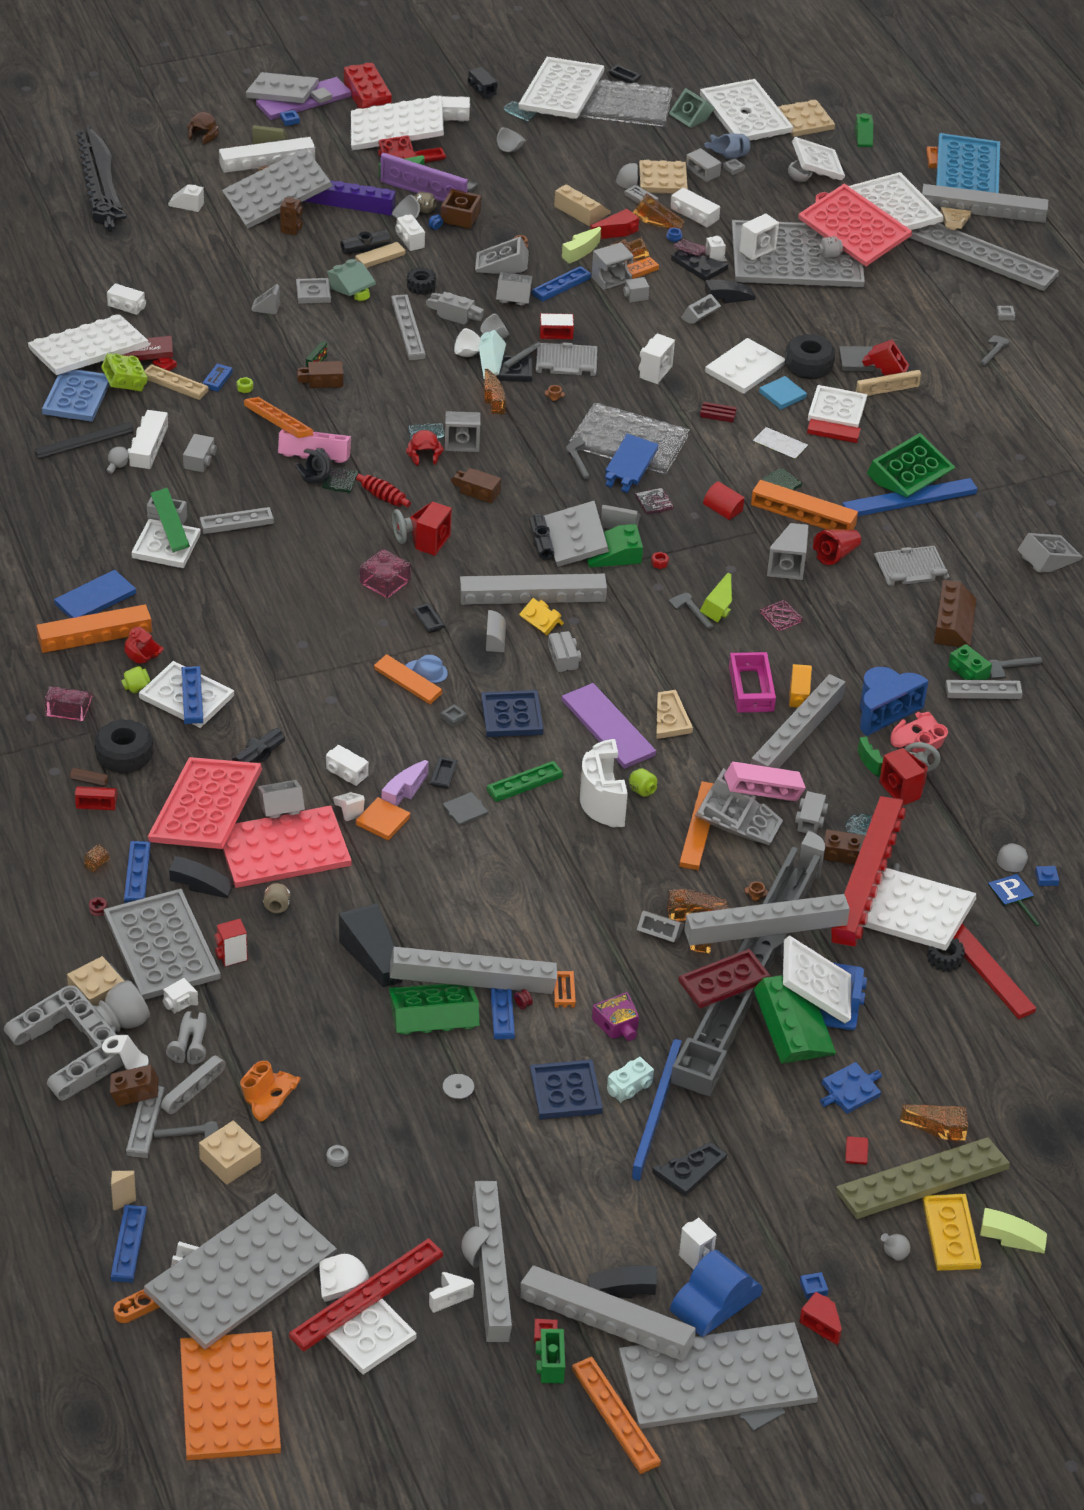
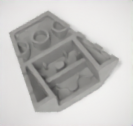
M723 768L695 816L731 834L770 845L783 820L764 803H758L755 800V795L731 792L724 776L726 770Z

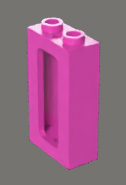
M767 652L730 653L729 671L737 713L774 712L776 696ZM741 671H756L758 673L761 693H743Z

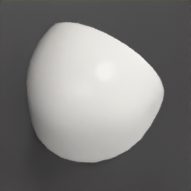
M463 329L456 339L455 353L461 357L474 356L479 352L481 338L472 330Z

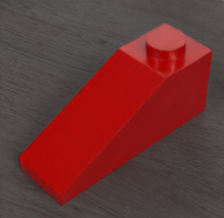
M625 209L592 224L590 230L600 227V239L625 237L638 231L639 217Z

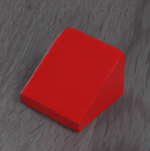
M847 1137L845 1163L867 1165L868 1138Z

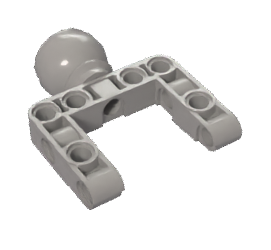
M129 980L119 982L113 986L107 993L105 1002L99 1001L98 1006H92L76 986H66L7 1022L4 1032L15 1045H21L53 1029L54 1025L64 1019L70 1018L79 1031L85 1033L94 1049L57 1071L47 1080L48 1087L62 1101L124 1065L120 1053H105L102 1049V1044L107 1038L116 1035L115 1032H119L120 1027L124 1029L139 1027L150 1017V1012L142 995ZM111 1041L108 1044L107 1048L111 1049L116 1047L118 1045V1041Z

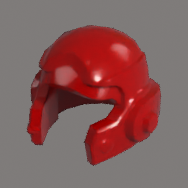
M429 430L417 431L409 442L408 448H406V454L418 466L419 456L416 450L430 449L435 452L433 464L436 465L439 456L443 452L441 443L433 432Z
M134 627L129 631V637L125 641L124 646L127 657L138 664L146 663L149 659L156 658L164 648L152 639L153 636L142 627Z

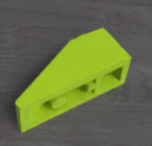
M727 573L708 595L700 609L701 613L717 623L722 617L726 618L731 611L729 608L732 602L730 573Z

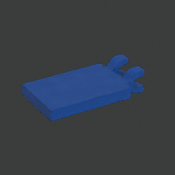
M626 434L606 468L605 479L607 481L605 486L612 488L616 478L622 480L621 484L623 487L621 491L628 493L632 484L638 485L659 449V444Z

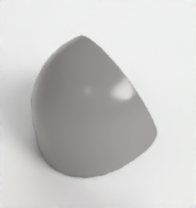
M504 127L499 130L497 135L499 148L508 153L519 150L526 141L518 133Z
M637 163L626 164L620 169L616 178V183L620 187L628 189L637 185Z
M411 194L408 195L396 206L392 215L395 218L412 214L416 219L420 212L417 199Z
M497 314L489 316L481 325V332L483 334L495 330L502 339L510 335Z
M477 1226L471 1227L465 1233L461 1243L464 1257L474 1268L479 1267L478 1250L489 1237V1233L486 1230Z

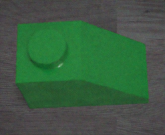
M856 114L854 131L857 147H873L872 114Z

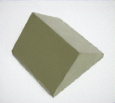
M253 125V145L288 140V134L284 129Z

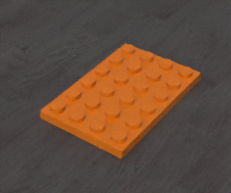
M272 1331L224 1335L207 1349H204L193 1338H180L187 1460L281 1453Z

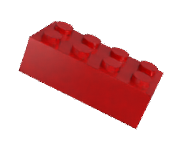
M373 63L344 67V84L351 91V96L358 109L392 104V95Z

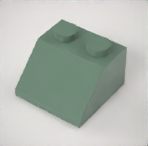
M685 88L669 114L692 128L706 121L715 107Z
M355 259L347 260L345 264L336 265L333 269L327 271L331 290L348 296L376 285L375 280L365 265Z

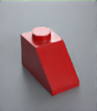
M815 1292L801 1309L799 1323L838 1345L842 1328L836 1305L828 1297Z

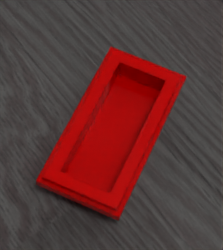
M441 147L414 152L415 157L424 155V163L444 160L446 158Z

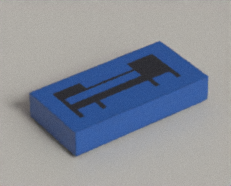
M216 364L203 381V384L207 385L210 390L219 391L233 373V368Z

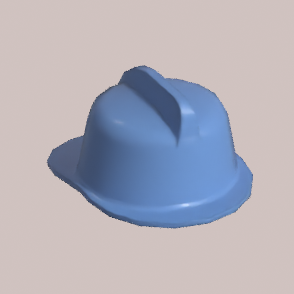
M424 655L420 659L405 665L432 683L442 682L448 675L443 662L434 655Z

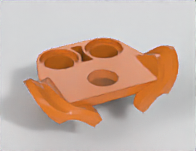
M259 1061L254 1064L240 1081L244 1098L247 1103L252 1105L254 1117L260 1122L267 1119L283 1104L284 1099L290 1092L296 1089L301 1077H295L283 1071H279L278 1074L273 1073L271 1064L268 1061ZM275 1091H282V1094L279 1096H271Z

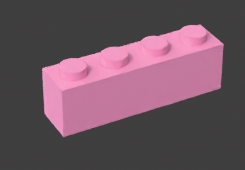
M283 429L279 433L278 453L284 456L298 455L301 458L307 459L309 454L304 453L305 449L316 450L317 448H323L331 460L337 463H343L350 457L351 436L313 432V436L297 438Z
M732 761L724 774L731 792L798 801L805 790L800 772Z

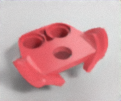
M917 712L915 714L918 718L917 720L906 724V721L903 719L891 733L890 740L894 747H904L911 743L923 742L938 749L942 746L948 730L944 725L937 723L930 712ZM912 727H919L921 731L918 734L914 733ZM914 748L911 751L918 753L923 752L925 749Z

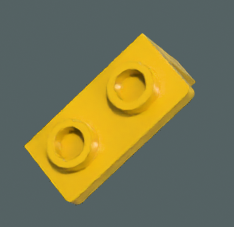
M534 598L531 599L519 614L521 618L546 636L557 623L561 626L564 624L560 619L562 615L555 609L549 610V606L542 600L538 602Z

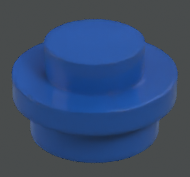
M439 214L433 215L429 219L428 226L431 229L437 230L443 224L442 217Z
M670 228L666 234L667 239L672 242L681 240V230Z

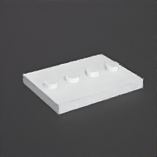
M746 338L707 365L705 372L745 394L786 364L785 358Z
M172 661L139 692V698L184 720L181 667L185 666ZM201 675L203 723L193 724L199 728L234 697V690Z
M789 935L784 939L783 985L840 1021L847 1023L851 1020V974Z

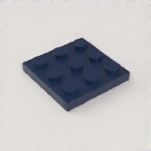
M537 690L481 692L486 737L543 735V723Z
M592 1059L530 1065V1075L539 1119L602 1114L603 1107Z

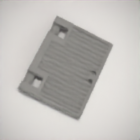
M540 343L541 346L537 348V373H542V369H550V373L582 375V371H589L590 376L596 375L597 346L573 345L572 343Z
M935 546L901 548V550L874 553L888 586H894L895 581H901L902 584L935 581L936 576H942L943 580L950 578Z

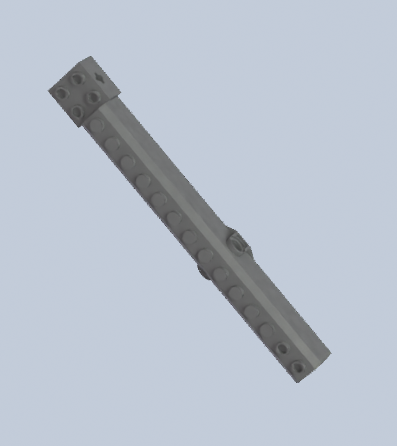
M792 847L763 904L805 899L818 874L820 856L815 854L807 870L805 871V868L801 870L794 867V859L798 848ZM787 933L742 939V945L737 953L750 949L768 972L776 955L781 956L784 951V939L787 938ZM754 988L709 1006L693 1039L687 1038L672 1067V1084L709 1097L711 1096L725 1068L727 1052L756 997Z

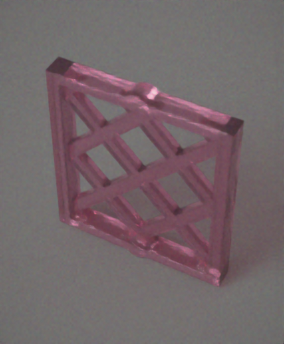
M785 599L760 609V613L778 631L803 621V618ZM775 609L781 610V614L775 613ZM783 612H790V615L783 614ZM773 615L780 616V618L775 619L773 618ZM782 617H786L789 619L788 621L782 620Z

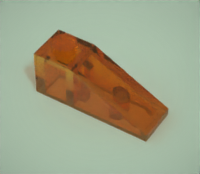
M648 193L644 195L632 212L645 223L667 229H681L685 222Z
M677 889L669 890L667 909L669 918L676 921L686 920V914L728 909L725 899L695 890Z
M902 1104L901 1122L945 1140L957 1141L966 1139L968 1129L966 1107Z

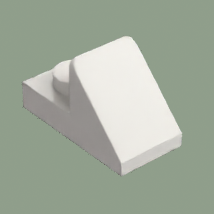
M349 792L333 797L335 805L342 808L345 821L356 819L364 812L365 799L363 795Z
M442 1272L441 1284L443 1288H437L430 1292L429 1307L434 1313L472 1298L474 1293L473 1281Z

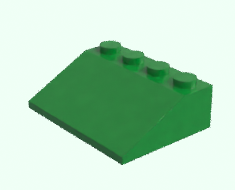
M919 433L874 459L867 474L879 486L904 497H909L953 471L955 466Z
M782 975L763 978L754 988V992L781 1064L836 1054L818 1006L784 986Z
M441 983L389 988L394 1026L397 1033L407 1035L414 1031L429 1033L438 1029L451 1031L454 1028L472 1029L474 1026H480L479 1002L472 986Z

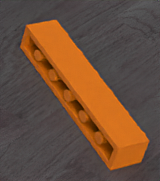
M760 480L752 491V506L826 530H853L856 526L858 511L763 480Z
M146 604L36 625L37 638L42 653L129 637V631L134 627H142L148 633H152L151 617Z

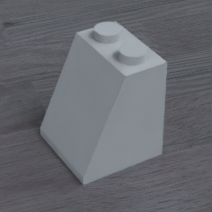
M446 411L445 451L479 452L480 412Z
M790 523L771 545L767 576L803 580L808 525Z

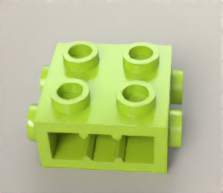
M117 353L106 354L101 368L110 386L142 391L144 385L147 384L148 377L139 359L135 356H123Z

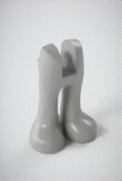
M187 1011L184 1014L178 1040L170 1042L166 1049V1054L171 1060L177 1063L185 1061L190 1035H193L187 1051L188 1063L193 1065L205 1060L206 1049L202 1045L207 1024L205 1013L199 1012L198 1019H192V1011Z

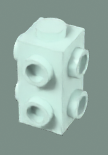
M641 1057L634 1061H629L624 1067L613 1071L608 1076L607 1091L620 1103L630 1099L637 1092L648 1088L653 1083L654 1069Z

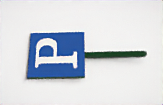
M1018 874L988 883L1004 906L1018 902L1033 923L1039 926V922L1022 902V900L1034 897V895Z

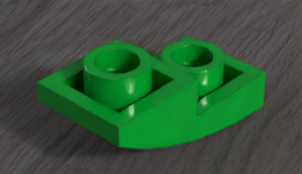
M859 737L858 754L864 765L875 776L879 777L881 775L883 757L880 756L879 749L873 750L872 744H869L867 737Z

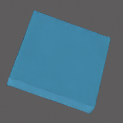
M786 376L759 388V393L779 409L788 407L807 397V393Z

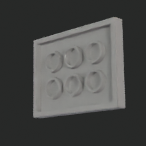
M261 72L246 91V98L304 103L319 84V78Z
M595 501L544 515L546 524L550 528V538L557 567L609 552Z

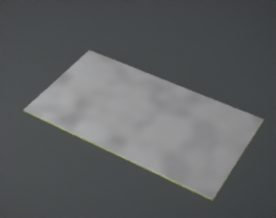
M767 427L753 440L792 458H796L808 446L803 442Z

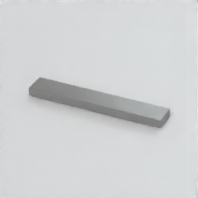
M408 295L391 296V302L408 359H425V351Z

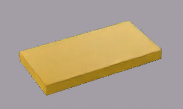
M966 1194L929 1195L923 1197L922 1202L937 1271L980 1269L981 1260Z

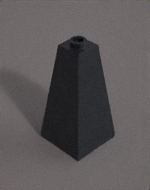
M378 903L339 913L340 944L382 987L401 983L402 979L390 978V960L394 944Z

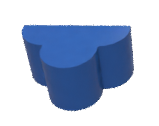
M875 667L868 670L864 675L860 709L862 711L860 730L862 733L868 736L923 709L928 680L915 673L899 675L896 671L887 667Z
M713 1250L705 1255L697 1264L689 1282L682 1287L672 1301L669 1311L685 1324L696 1327L695 1332L703 1338L761 1296L762 1285L719 1250Z

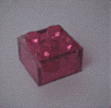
M384 548L360 566V583L386 598H389L411 580V563Z

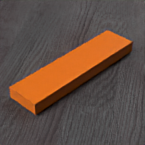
M387 654L374 665L376 671L428 704H432L442 694L441 688Z

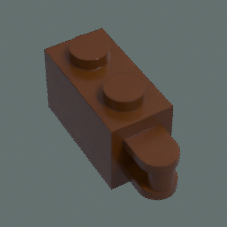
M342 361L308 362V367L297 369V380L300 383H309V388L343 387Z
M469 468L467 472L458 470L451 478L452 484L460 487L461 494L491 504L501 492V478Z

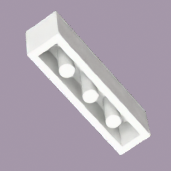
M147 410L145 416H142L141 426L136 431V438L133 437L132 447L127 451L130 466L151 469L168 428V413Z

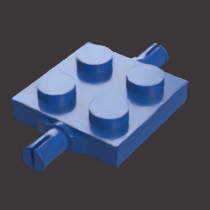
M855 1062L822 1080L821 1084L828 1091L829 1095L820 1099L821 1105L823 1104V1107H826L834 1102L848 1114L880 1097L881 1091L873 1082L882 1078L881 1072L879 1073V1070H876L868 1075Z

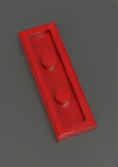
M810 419L807 434L857 443L861 428Z

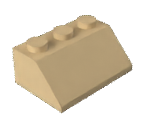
M568 185L555 190L554 206L588 226L611 213L610 210Z

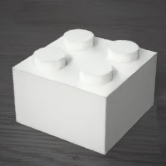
M764 214L742 224L739 251L751 260H754L775 250L779 222L768 214Z
M656 334L649 340L646 347L641 349L640 378L656 384L662 380L673 366L674 339Z

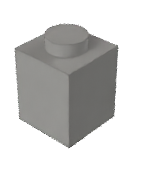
M645 277L626 280L625 287H623L624 296H627L630 303L648 300L649 285Z

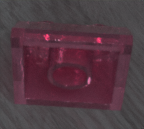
M50 686L45 697L46 716L83 721L93 693Z

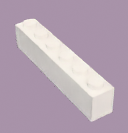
M311 137L219 149V163L224 173L269 167L305 148L315 159V146Z

